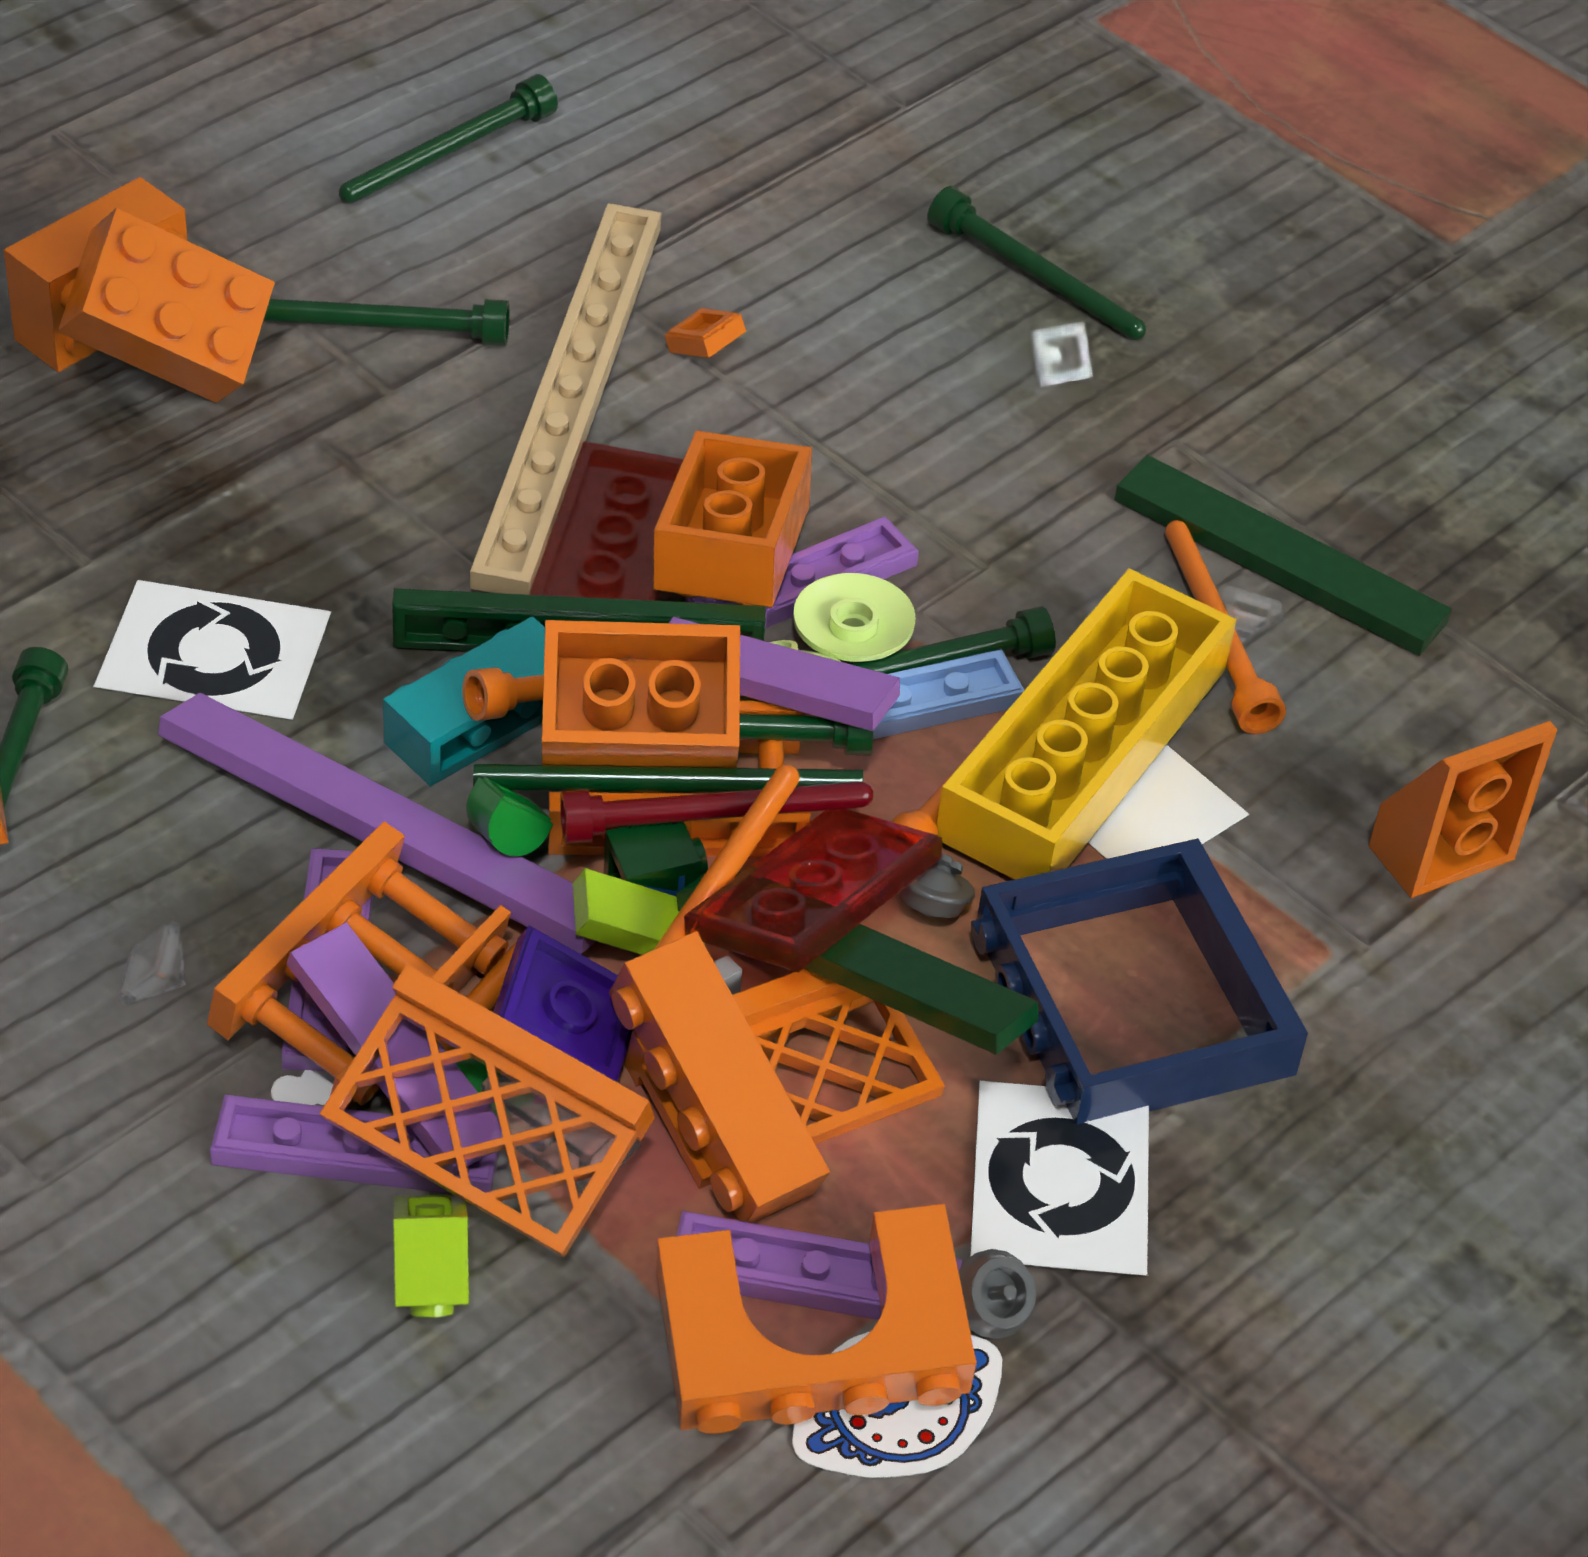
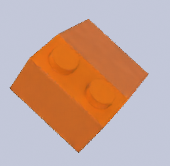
M1551 721L1444 758L1380 803L1369 848L1410 898L1515 860L1557 732V728Z

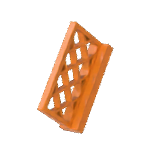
M406 964L392 986L395 992L394 997L320 1111V1116L334 1126L564 1258L635 1140L641 1141L655 1117L650 1101L418 969ZM402 1019L426 1031L431 1051L430 1056L396 1065L391 1064L387 1042ZM437 1038L456 1049L440 1053ZM380 1055L383 1068L370 1071ZM471 1058L486 1065L491 1090L451 1100L444 1065ZM435 1068L443 1102L403 1113L395 1078ZM497 1072L516 1083L500 1087ZM386 1081L393 1116L363 1123L344 1112L358 1088ZM533 1092L547 1100L552 1124L511 1134L504 1099ZM495 1102L503 1137L463 1147L455 1112ZM557 1106L576 1118L560 1121ZM446 1115L454 1150L425 1158L412 1151L406 1125ZM595 1127L615 1139L601 1162L572 1170L564 1134ZM397 1128L400 1143L381 1132ZM556 1137L564 1172L523 1183L515 1147ZM506 1150L515 1185L486 1193L472 1186L466 1160ZM457 1163L460 1178L441 1167ZM591 1178L579 1197L576 1182ZM567 1184L573 1209L556 1234L532 1220L526 1195ZM518 1197L521 1213L505 1205L502 1201Z
M806 969L733 994L768 1059H771L770 1064L774 1071L779 1062L816 1076L808 1099L786 1092L796 1111L801 1115V1120L815 1144L942 1096L945 1085L902 1012ZM874 1002L886 1023L882 1038L845 1025L844 1022L848 1012ZM839 1015L837 1021L829 1019ZM807 1028L831 1037L823 1059L820 1060L784 1047L789 1033ZM634 1030L632 1031L625 1066L636 1087L645 1085L698 1188L701 1189L711 1185L710 1176L712 1171L700 1149L694 1151L684 1140L677 1121L679 1110L667 1088L661 1090L652 1081L644 1060L646 1050ZM891 1033L897 1043L889 1041ZM779 1037L777 1044L769 1041ZM838 1040L876 1053L868 1077L830 1063ZM883 1056L909 1065L919 1083L900 1089L875 1080ZM823 1079L862 1092L857 1106L840 1112L815 1103ZM869 1095L877 1098L875 1100L867 1102ZM809 1118L817 1121L806 1126Z

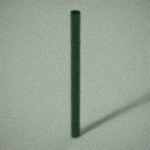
M474 764L473 786L479 777L482 779L486 777L510 790L573 791L588 789L591 792L719 793L763 789L777 768ZM797 769L799 773V783L797 786L863 782V770Z

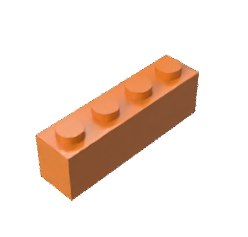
M695 931L625 962L612 986L614 991L612 993L613 1007L623 1026L628 1030L634 1028L646 1050L644 1054L645 1065L652 1081L661 1090L667 1088L679 1110L677 1121L684 1140L694 1151L700 1149L712 1171L710 1176L711 1186L723 1209L727 1212L734 1211L738 1221L755 1223L815 1194L829 1175L830 1170L698 932Z

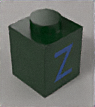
M684 822L623 826L605 830L603 874L677 897L678 891L708 870V861L703 843L699 837H690Z

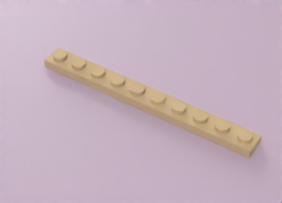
M607 204L470 570V589L490 593L532 594L660 233L661 212Z

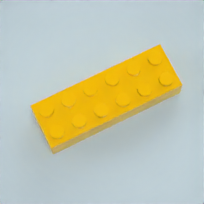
M1129 568L942 786L936 825L938 828L937 840L1014 880L1068 868L1225 672L1237 619Z

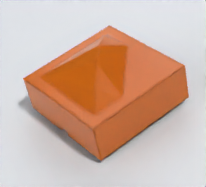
M700 308L667 331L668 333L664 336L670 353L710 358L744 334L746 329L741 314Z

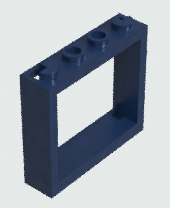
M1199 838L982 887L977 920L971 921L974 944L980 954L988 955L995 969L997 984L1038 1001V1022L1021 1035L1022 1040L1031 1055H1038L1046 1071V1085L1051 1100L1056 1106L1066 1104L1075 1124L1149 1106L1150 1112L1297 1075L1308 1032ZM1173 900L1245 1030L1247 1037L1090 1074L1020 935Z

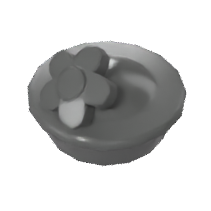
M926 853L924 857L925 863H908L898 869L899 897L904 903L924 916L957 917L965 906L975 898L973 886L968 880L960 876L964 866L946 854Z
M996 1249L977 1252L962 1264L958 1272L970 1330L981 1337L993 1339L1014 1335L1027 1323L1035 1306L1036 1287L1034 1279L1026 1266L1009 1252Z

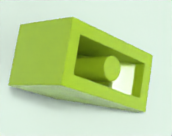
M454 1194L394 1196L395 1307L410 1306V1315L416 1317H442L453 1314L454 1305L469 1304L468 1216L466 1201Z

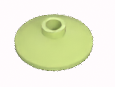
M840 573L820 578L802 590L795 601L793 621L796 631L802 640L819 653L843 661L865 662L890 656L907 644L914 632L915 610L907 595L897 586L884 579L861 573Z

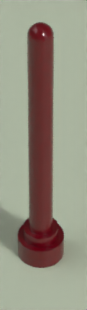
M865 782L797 786L778 814L863 808L872 802L874 792L872 787ZM588 789L561 791L560 816L563 840L565 844L592 842L593 835L605 834V828L744 817L762 789L603 801L602 795L590 796Z

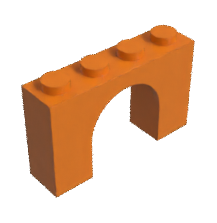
M945 1204L873 1213L869 1247L882 1315L875 1327L861 1341L845 1350L826 1355H805L786 1350L769 1341L755 1328L742 1304L730 1230L658 1238L656 1270L680 1430L698 1428L700 1432L706 1434H720L738 1428L742 1422L772 1419L777 1424H796L809 1420L815 1413L845 1409L848 1414L867 1415L883 1410L889 1403L918 1400L920 1404L926 1406H938L955 1401L961 1394L970 1393L977 1363Z

